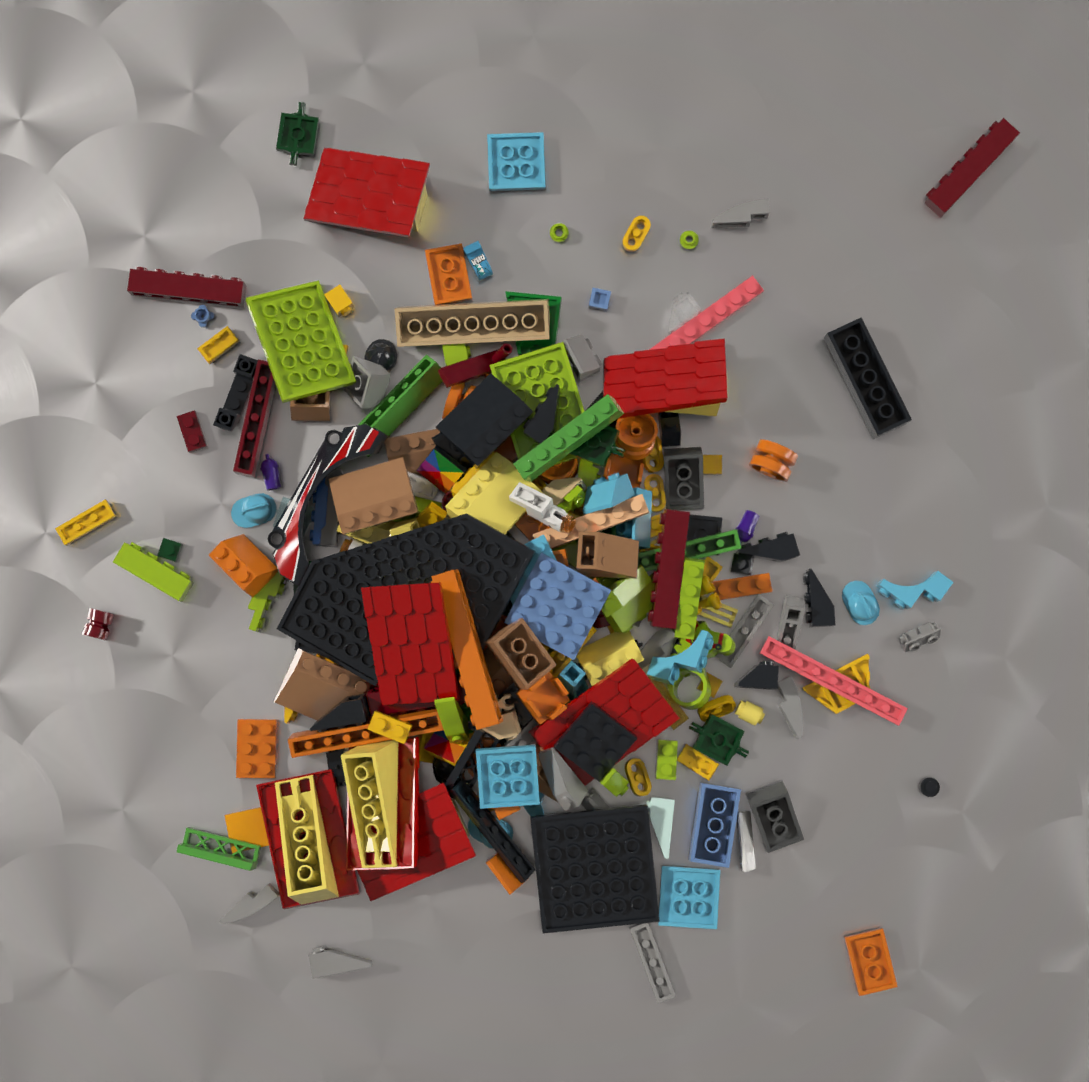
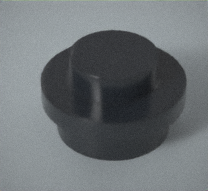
M925 778L920 784V790L923 795L934 797L939 793L940 785L934 778Z

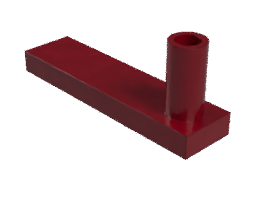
M505 343L497 350L442 367L438 370V373L446 388L492 373L490 365L506 360L513 349L511 345Z

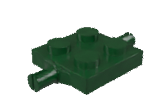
M298 102L297 113L281 112L276 150L291 154L289 162L291 166H297L298 155L314 156L319 117L306 115V103Z
M607 426L570 454L605 467L612 453L623 457L625 449L615 446L620 431Z
M709 714L703 726L694 722L691 723L692 726H689L690 730L698 733L693 749L728 766L731 758L736 753L744 758L748 755L741 751L749 754L748 750L740 747V741L745 731L712 714Z

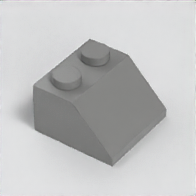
M579 335L562 341L570 365L580 382L600 372L601 361L597 354L593 355L591 351L593 347L588 338L585 339L583 335Z
M353 356L351 368L356 383L344 387V391L362 409L375 408L385 398L391 374L382 365Z

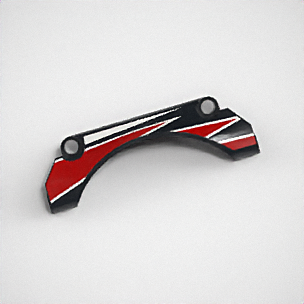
M367 424L345 427L342 432L330 430L326 433L325 439L274 529L268 535V543L275 548L273 557L281 576L300 586L310 565L303 543V523L308 503L319 484L340 465L360 456L378 454L388 435ZM333 434L339 435V442L336 444L330 443V436ZM275 534L282 536V542L278 545L273 542Z

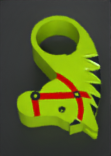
M696 621L694 640L677 638L670 657L688 649L697 639L701 630L708 631L714 640L712 649L708 651L707 659L716 656L718 653L729 656L734 653L736 645L729 635L712 631L705 621ZM679 668L680 675L678 680L674 682V685L667 684L672 699L688 710H696L703 707L711 696V685L706 669L703 668L702 672L698 673ZM690 674L700 677L703 682V691L700 697L693 702L680 701L677 689L683 677L685 676L686 678Z

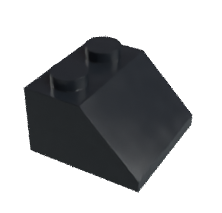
M762 661L760 664L754 665L734 683V687L778 689L779 666L774 665L773 661Z

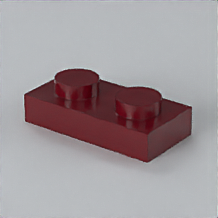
M196 411L178 415V423L188 452L191 453L206 448L207 444Z

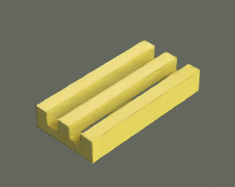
M722 604L723 609L732 612V615H729L712 607L704 608L730 619L729 623L704 612L698 615L731 628L738 610Z

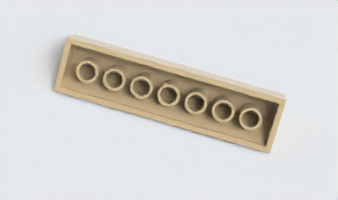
M549 299L395 308L397 347L543 340L550 338Z

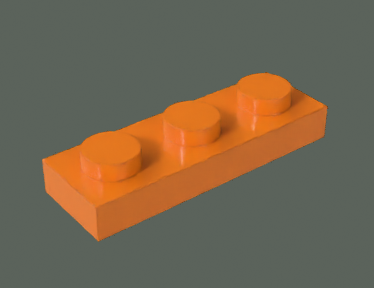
M769 573L712 582L716 589L713 593H717L720 600L772 592Z

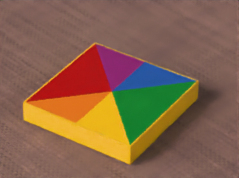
M469 729V739H471V737L473 736V734H474V732H475V731H472V730H470V729ZM444 730L433 732L423 750L425 753L456 766L470 740H466L461 744L450 743Z

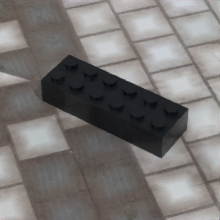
M862 317L828 332L824 340L872 438H878L909 423L912 420Z

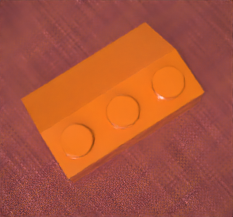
M244 534L221 541L209 554L224 572L252 598L278 572L277 566Z

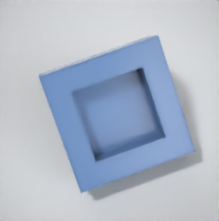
M592 288L589 308L607 311L611 291Z

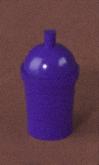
M266 454V460L261 463L260 471L263 475L266 490H276L281 488L279 464L274 459H270L269 454Z
M746 510L738 527H736L740 544L748 542L753 538V533L760 517L753 511Z

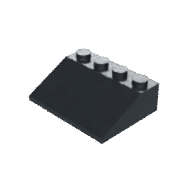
M490 373L435 428L477 469L532 415L533 411L515 393Z

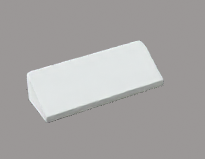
M738 811L736 823L740 868L743 872H747L756 868L751 812Z

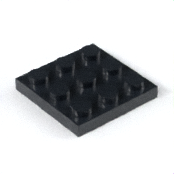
M591 701L556 741L554 748L600 782L637 740V736Z

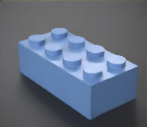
M700 782L688 858L690 862L729 868L741 789Z

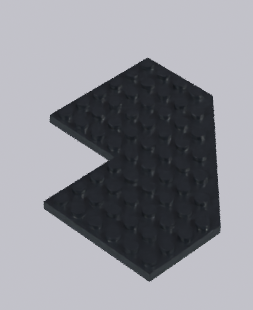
M470 514L459 515L311 561L277 630L372 685L377 686L378 680L369 639L367 619L365 618L361 587L431 583L433 581L431 576L458 569L483 651L486 646L485 642L491 637L536 551Z

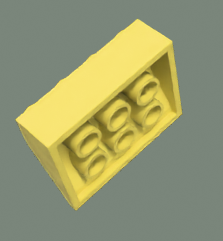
M496 452L445 507L450 519L467 513L506 534L526 512L525 508L511 502L509 499L510 494L518 483L521 482L541 493L542 491L534 483L524 480L514 464Z

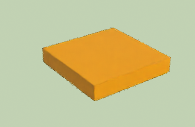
M261 807L224 815L229 838L261 845V847L269 846ZM230 843L231 852H237V849L234 846V844ZM247 847V848L244 849L243 851L251 850V849H253V848Z

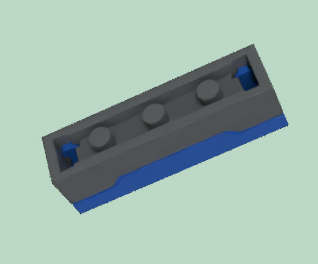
M334 469L324 478L317 487L316 492L313 493V503L316 504L315 511L311 513V522H314V530H310V541H313L314 546L338 547L339 533L337 528L339 521L329 479L343 475L341 469Z

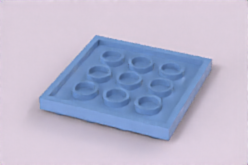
M541 553L504 623L509 625L523 618L541 643L575 660L611 589Z

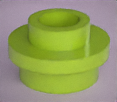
M557 223L551 227L550 237L553 241L563 242L567 239L569 232L564 224ZM562 231L563 234L561 236H557L556 232Z
M685 231L680 236V244L683 248L691 250L698 245L699 238L695 232ZM691 237L693 241L687 242L686 238Z

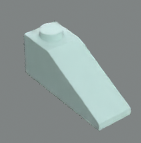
M650 796V801H646L649 819L664 858L669 859L675 800Z

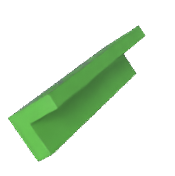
M187 827L183 843L178 844L177 853L251 871L257 867L261 845ZM190 834H197L201 842L196 845L189 844ZM211 838L215 839L219 845L214 850L210 849L206 843ZM228 843H233L237 852L229 854L224 846ZM247 847L255 849L253 859L246 858L243 850Z

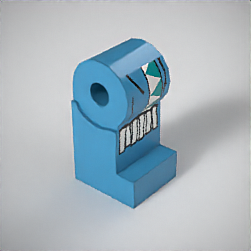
M479 241L463 248L464 254L479 281L493 275Z

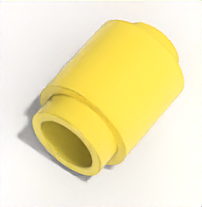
M741 700L735 711L738 718L754 726L757 723L761 724L765 716L763 708L747 700Z

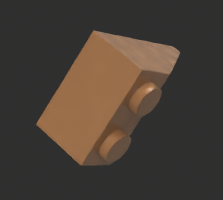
M331 391L290 401L291 420L330 421Z

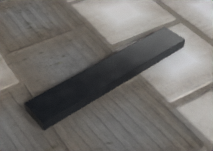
M462 778L448 792L521 883L525 882L536 869L487 808L480 809L479 797Z

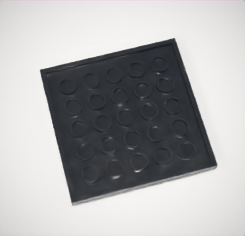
M647 804L530 816L543 934L660 922Z

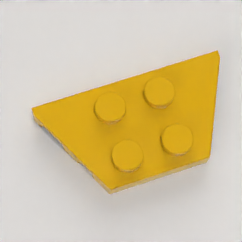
M865 654L835 670L870 689L869 654ZM815 682L802 687L804 692L835 714L855 704Z

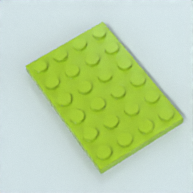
M319 280L246 298L249 312L282 403L347 387L356 383Z
M563 342L490 365L492 375L515 393L533 411L529 417L531 420L536 414L534 411L538 404H543L547 397L545 395L551 387L554 388L556 384L560 386L555 433L584 412ZM526 421L511 435L518 460L539 445L524 434L523 431L525 429L523 426ZM568 454L566 457H564L563 459H561V460H560L559 462H557L555 465L560 464V463H564V462H567V461H570V460H573V459H576V458H579V457H576V456H573V455H571V454Z

